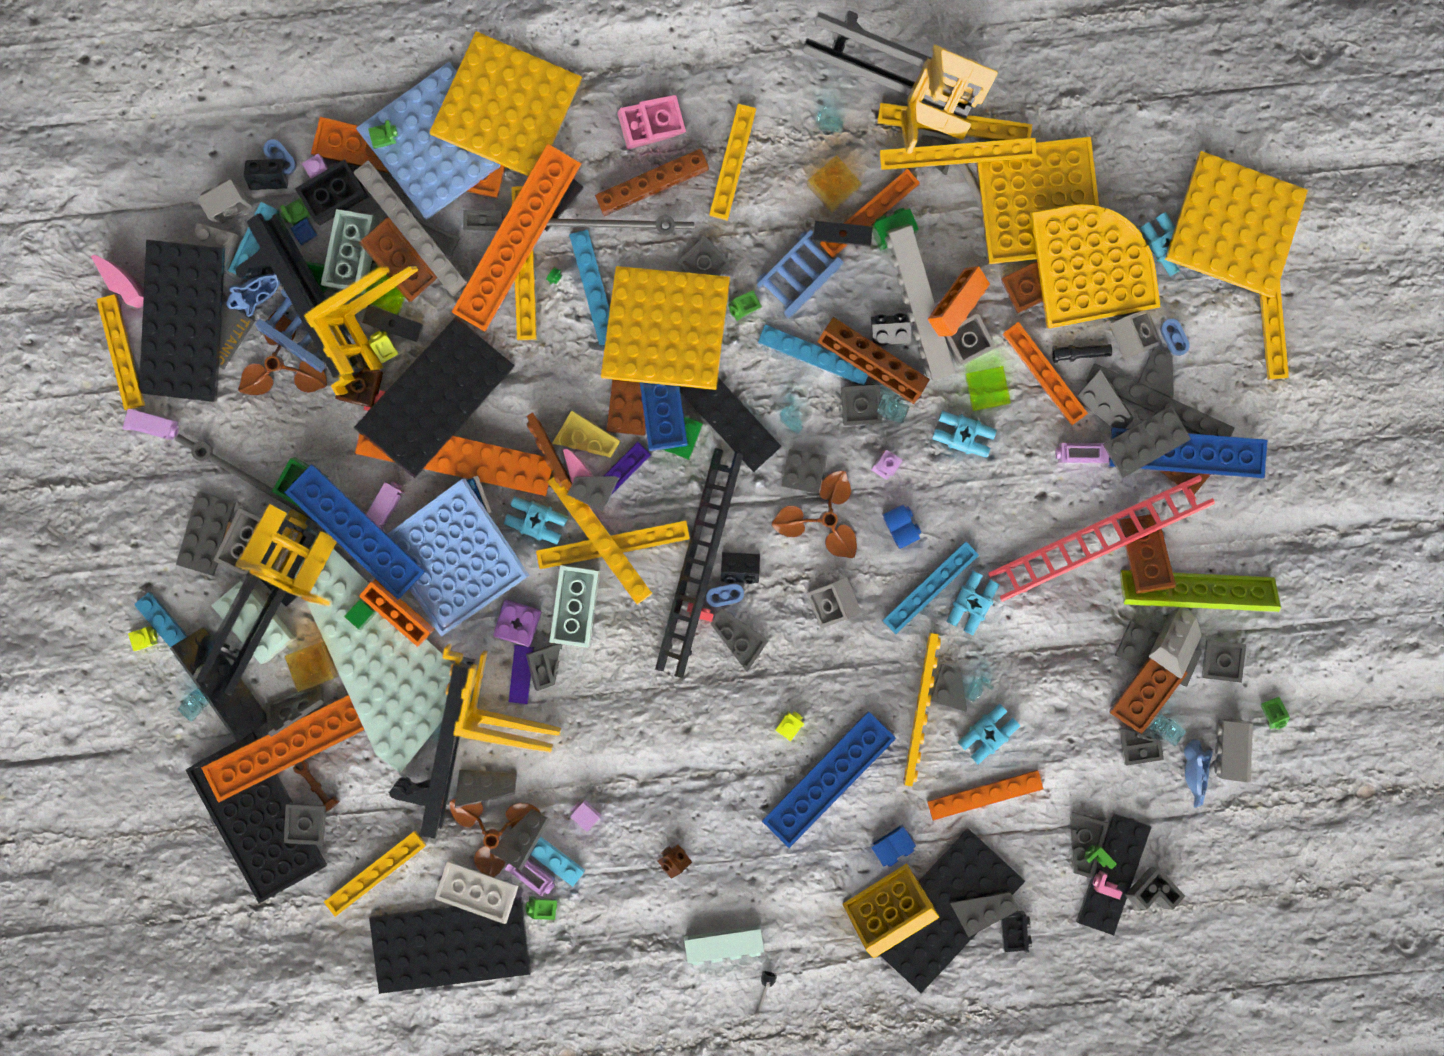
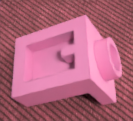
M1099 871V874H1096L1093 880L1094 889L1099 893L1120 899L1122 891L1117 888L1118 885L1106 881L1107 874Z

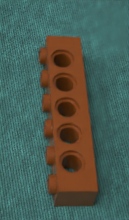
M700 148L596 194L595 197L605 217L707 172L709 167Z
M834 317L817 341L912 404H915L930 381L928 377Z

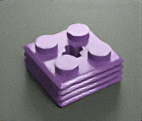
M504 600L493 636L530 647L542 611L514 601ZM519 618L520 623H522V626H518L517 628H515V624H513V621Z

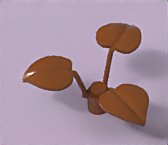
M273 312V313L271 314V316L269 317L268 321H269L270 318L274 315L275 312ZM283 315L275 325V329L280 333L282 331L285 332L292 321ZM295 330V332L291 335V337H292L291 340H292V341H293V339L295 338L296 330ZM264 334L266 341L270 345L278 344ZM278 344L272 356L265 359V367L261 364H250L244 369L238 391L247 395L267 393L274 384L272 377L268 374L271 371H280L281 369L297 372L294 377L295 385L299 390L307 393L325 388L327 386V377L324 370L320 373L304 361L300 363L299 369L285 366L283 359L277 356L282 348Z
M837 471L823 479L819 495L822 499L828 500L829 510L823 512L820 518L803 519V512L800 508L792 505L786 506L779 511L772 521L773 528L784 536L798 537L805 531L803 522H820L823 526L829 527L833 531L827 535L825 540L827 550L838 557L855 558L857 550L855 533L847 525H840L835 529L838 517L833 513L831 504L832 502L837 505L843 504L850 497L851 486L846 472Z
M456 798L450 801V810L454 819L461 826L472 827L475 821H478L482 834H484L483 843L485 846L476 851L474 862L481 873L496 877L501 872L506 862L489 851L498 846L500 836L509 825L513 828L532 809L541 813L532 804L516 803L507 809L506 818L509 822L500 831L496 829L486 830L482 820L479 818L483 812L482 802L455 809Z

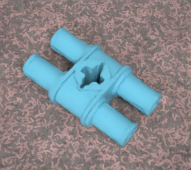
M1164 212L1156 217V220L1165 232L1162 237L1157 235L1150 222L1139 229L1147 239V245L1157 258L1156 261L1162 263L1171 277L1179 272L1180 269L1176 263L1165 260L1169 246L1164 248L1163 246L1166 242L1171 241L1175 226L1167 213Z
M941 411L938 421L954 426L955 431L951 434L935 429L932 439L947 444L950 449L954 448L966 452L965 454L967 455L973 453L987 458L990 447L975 442L974 437L980 435L993 440L997 429L983 425L980 420L970 419L963 416V414L957 416ZM966 428V433L969 434V437H965L962 440L960 431H964Z
M514 496L511 507L526 512L527 516L521 519L507 514L504 525L519 530L521 534L524 533L537 538L538 541L543 539L558 545L562 534L547 529L545 526L546 522L550 521L565 527L568 516L553 511L551 506L547 507L536 503L535 500L527 501ZM539 515L538 519L541 520L540 524L536 523L534 526V522L531 521L532 517L536 518V516Z
M972 571L966 585L961 586V591L955 602H953L954 607L946 621L957 626L963 613L966 611L970 612L971 616L963 631L974 635L980 622L985 620L984 617L991 604L993 605L992 599L1000 584L989 580L983 593L980 595L976 594L975 590L983 575ZM967 599H976L975 602L977 603V605H979V607H971V604L967 601Z
M1001 704L997 705L989 714H983V717L973 726H970V731L957 742L964 750L970 747L977 739L983 742V745L970 756L977 764H980L989 754H995V751L1005 742H1008V737L1020 727L1014 718L1001 729L995 727V723L1007 713V710ZM984 728L988 731L993 730L991 734L994 740L989 737L985 738L986 733Z

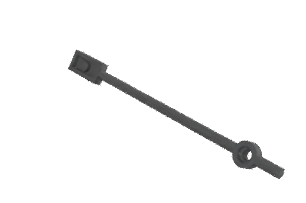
M464 210L463 230L498 231L505 219L503 211ZM662 215L657 221L551 218L547 226L649 228L657 229L662 235H669L674 229L694 230V222L674 221L669 215ZM664 222L669 223V227L667 229H664L662 227V224Z
M180 434L176 436L175 441L191 449L194 459L198 461L210 460L314 521L303 509L271 492L273 488L213 454L212 447L208 443H194ZM203 448L206 450L205 455L201 454V449Z

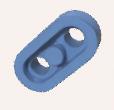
M274 139L265 143L263 150L268 159H283L284 165L289 162L290 166L284 168L285 175L292 174L296 170V161L286 148ZM278 148L277 153L273 154L272 150Z
M1176 319L1164 321L1161 324L1160 331L1169 351L1175 356L1184 355L1188 352L1190 344L1181 324ZM1168 326L1173 328L1171 333L1167 331ZM1176 343L1181 345L1180 350L1176 349Z
M738 584L715 587L707 592L706 600L712 607L738 603L744 597V590ZM732 590L738 591L736 597L731 596ZM715 593L720 597L717 601L712 599V595Z

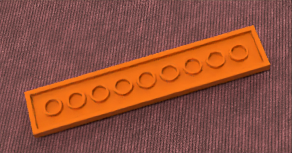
M323 117L319 118L311 151L313 156L319 154L322 158L338 162L345 159L349 164L355 166H362L365 162L369 161L378 171L389 173L357 131L356 127L358 125ZM501 165L466 192L498 199L505 166Z
M547 143L454 306L452 313L486 332L582 165L581 163Z
M359 433L355 454L394 462ZM453 436L424 468L466 479L478 476L480 482L546 496L549 485L547 481L550 480L552 471L543 456Z
M348 695L297 720L272 737L267 735L202 767V770L217 801L220 802L365 729Z

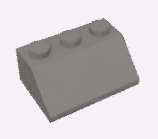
M239 508L213 561L247 576L250 570L241 569L235 566L241 553H243L261 518Z
M1183 607L1175 609L1168 615L1149 654L1151 659L1180 679L1183 677L1202 636L1196 616Z
M1219 719V724H1216L1218 743L1215 744V753L1217 755V762L1214 765L1215 774L1221 779L1251 783L1253 724L1243 720Z

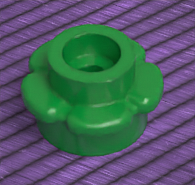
M554 267L546 278L550 285L559 282L563 276L560 273L561 269L558 270Z

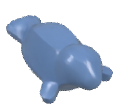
M273 273L254 277L241 286L232 285L229 288L231 293L228 296L226 305L230 309H245L246 315L250 317L253 315L255 307L268 300L281 283L276 274Z
M1192 739L1184 748V754L1187 759L1185 779L1194 795L1193 807L1197 808L1204 803L1213 751L1207 750L1204 752L1200 741Z

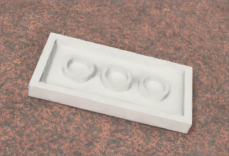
M447 862L435 899L506 924L518 886L461 865Z

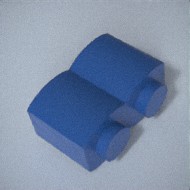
M902 504L882 514L898 549L920 539L919 535L922 533L918 524H913L911 520L913 514L909 506L905 507Z
M903 824L871 844L872 850L883 867L886 865L890 867L898 862L897 858L902 855L905 857L914 852L913 848L916 847Z

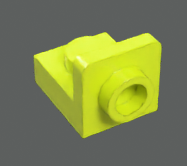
M377 331L370 336L369 345L381 363L398 355V351L392 344L386 331Z
M152 626L128 633L133 651L158 644V635Z
M788 711L775 731L789 741H792L799 729L804 725L803 717L795 711L793 713Z

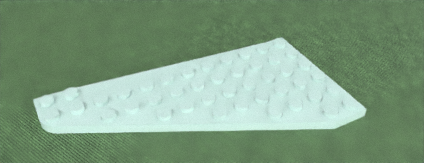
M307 526V528H306L305 530H307V531L313 533L314 535H316V537H315V539H314V541H315L316 538H317V536H318V534H317L316 532H314L311 528H309V527ZM333 549L311 590V593L331 603L329 606L307 602L375 754L401 773L442 722L447 699L446 689L448 683H450L451 676L449 674L452 663L448 659L442 658L443 654L427 639L417 647L374 609L373 611L376 614L361 630H358L344 616L360 599L365 602L359 595L369 583Z

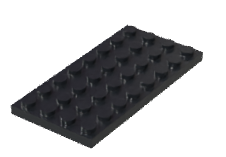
M146 240L139 381L141 394L209 402L217 401L225 248Z
M455 317L354 426V429L413 478H416L514 369L515 365L460 319Z
M252 732L239 742L228 745L185 769L257 902L260 904L325 868L327 864L317 845L284 843L286 804L293 802L277 774L220 802L217 801L202 767L258 740L255 733Z
M969 828L918 881L939 918L880 954L890 966L920 993L934 981L976 935L968 937L950 901L967 900V898L984 897L1007 891L1013 895L1025 882L1020 875Z
M522 897L514 899L506 924L456 906L385 914L369 918L379 994L531 975Z

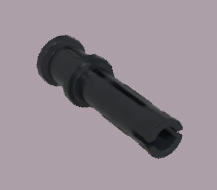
M1111 344L1075 347V345L1059 348L1057 346L1052 347L1054 363L1065 360L1074 362L1080 358L1112 356Z

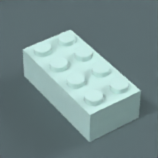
M336 209L321 281L322 286L342 291L370 273L372 258L359 244V241L380 223V220L372 215ZM365 288L363 291H361L360 293H358V294H360V295L365 294V293H366V288Z
M560 566L550 636L551 643L587 648L590 646L600 570Z
M244 580L237 583L212 605L223 620ZM254 588L231 629L243 644L265 604L263 598ZM276 614L273 616L253 654L260 664L268 663L296 639Z

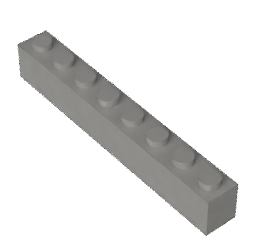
M367 161L353 173L450 294L455 296L468 284L467 281L374 165Z
M906 224L886 231L887 237H885V242L888 249L891 248L893 253L890 256L893 267H897L899 273L896 275L899 286L902 285L904 293L901 294L904 304H908L910 310L907 311L910 323L913 322L915 327L912 330L916 341L919 340L920 347L918 352L921 359L924 358L926 364L923 366L925 375L935 381L955 374L945 337H939L928 321V317L936 306L912 225Z

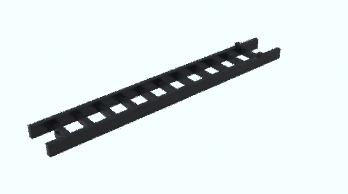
M714 448L655 670L664 672L668 656L678 659L674 676L679 678L684 677L688 658L692 654L691 647L743 454L735 452L731 468H728L727 465L720 464L723 450L719 448ZM718 471L729 473L725 487L715 485ZM713 489L724 492L721 505L709 503ZM708 508L719 510L715 524L705 522ZM703 526L714 529L710 543L699 540ZM698 545L709 547L705 561L694 559ZM693 563L704 566L701 579L689 577ZM688 581L699 584L695 599L684 596ZM683 601L694 604L690 617L679 614ZM678 619L689 622L685 636L674 633ZM673 638L684 641L680 655L669 651L673 646L671 644Z

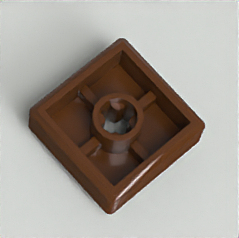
M365 367L353 376V381L345 385L348 393L336 395L335 399L372 408L375 396L379 393L383 372L380 370L371 371L370 368ZM361 381L363 388H360L358 391L355 385Z

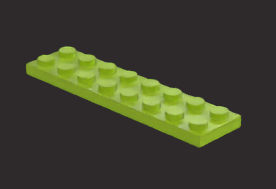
M1121 570L1120 572L1123 602L1127 605L1279 612L1281 609L1275 577L1173 572L1176 583L1175 588L1136 594L1131 571Z

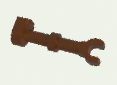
M306 760L301 761L304 767L303 770L294 766L293 771L305 778L311 786L310 790L317 794L323 805H326V812H328L340 801L336 796L329 799L321 788V783H317L310 773L309 763Z

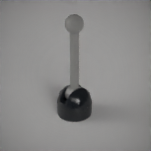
M763 971L761 975V983L764 989L758 1009L754 1012L756 1017H761V1009L767 989L772 987L777 979V975L769 971Z

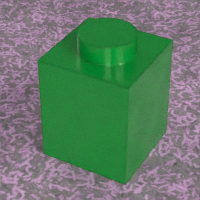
M360 599L344 617L358 630H361L376 613L370 605Z

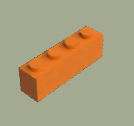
M979 266L964 268L928 317V321L939 337L952 336L958 331L959 326L966 320L967 315L976 306L977 301L984 295L985 290L990 285Z
M377 579L371 581L359 595L360 598L417 647L435 630L433 626L403 600H398Z

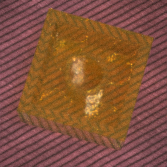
M837 155L807 180V186L831 214L860 190L862 183Z
M325 642L317 643L284 656L297 692L339 677Z

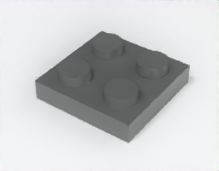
M706 236L700 239L677 261L687 273L717 276L721 275L731 265Z
M880 385L841 387L843 426L882 423Z
M789 449L782 487L820 494L827 456Z
M1206 640L1202 678L1242 683L1246 644Z
M287 803L284 843L323 845L326 805Z

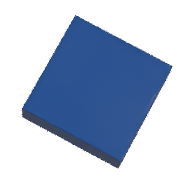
M307 218L290 228L300 245L318 236Z

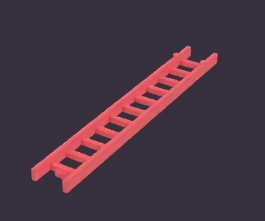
M1199 475L988 572V575L992 578L1006 571L1014 590L1000 596L1003 602L1213 505L1215 501L1212 498L1199 505L1196 504V497L1191 488L1188 490V487L1201 482L1202 478ZM1182 490L1192 508L1179 513L1170 495ZM1165 498L1174 516L1161 522L1152 504ZM1147 506L1156 524L1143 530L1134 512ZM1129 515L1138 533L1126 538L1116 520ZM1112 523L1120 541L1108 546L1099 528ZM1094 531L1103 549L1090 554L1082 536ZM1077 539L1086 557L1072 562L1064 544ZM1059 547L1067 565L1054 570L1046 553ZM1041 555L1050 573L1037 579L1028 561ZM1024 564L1032 581L1019 587L1011 569Z

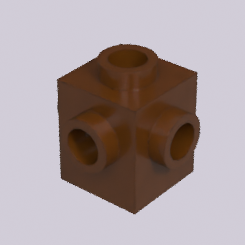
M679 844L672 848L670 846L665 848L661 852L663 856L657 860L671 879L681 874L692 863Z

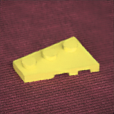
M572 410L552 444L612 457L621 440Z

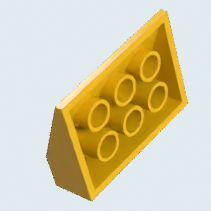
M907 863L842 904L865 950L873 958L939 918Z

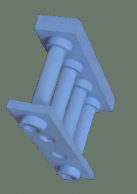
M812 230L808 233L804 231L797 239L799 242L767 274L764 272L757 279L759 283L756 287L758 289L764 285L785 305L784 315L788 319L844 263L839 257L836 260L830 259L810 239L814 233ZM804 244L825 264L826 270L822 274L820 272L817 273L797 253ZM790 258L812 278L811 281L813 283L808 288L803 286L783 267ZM776 272L781 274L798 291L799 297L795 301L787 298L769 280Z
M282 289L281 293L285 298L284 302L269 321L266 320L264 322L259 319L255 325L260 332L321 373L325 368V364L319 351L313 354L307 351V346L312 341L309 333L306 334L301 342L295 343L291 340V335L302 322L299 315L295 317L285 332L282 331L280 333L275 329L277 322L292 304L286 292Z

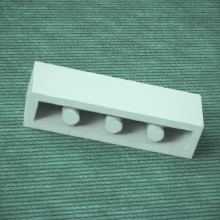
M760 925L685 936L684 939L687 962L692 963V965H700L708 960L720 962L723 958L728 957L735 960L742 958V955L748 954L750 957H755L764 952Z

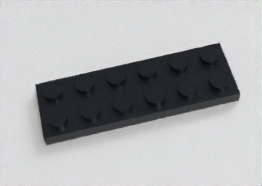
M719 377L716 390L680 386V393L734 452L743 454L742 461L753 473L782 447Z
M202 627L171 646L170 650L236 742H239L266 724L267 715L242 679L239 680L232 696L220 690L232 666L225 656L218 654L204 682L193 678L208 649L201 645L206 634L209 635L206 629Z
M1115 813L1113 814L1102 849L1117 865L1110 869L1107 865L1103 867L1097 862L1093 879L1091 878L1076 921L1077 923L1113 936L1115 935L1127 900L1125 894L1133 883L1152 828L1150 825ZM1099 871L1107 874L1106 881L1118 885L1117 888L1122 891L1120 899L1099 893L1094 889L1093 880L1095 875L1099 874Z

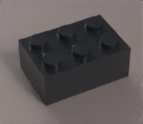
M345 159L295 188L312 219L319 226L334 218L336 209L346 211L369 197L360 180L353 173L354 170Z

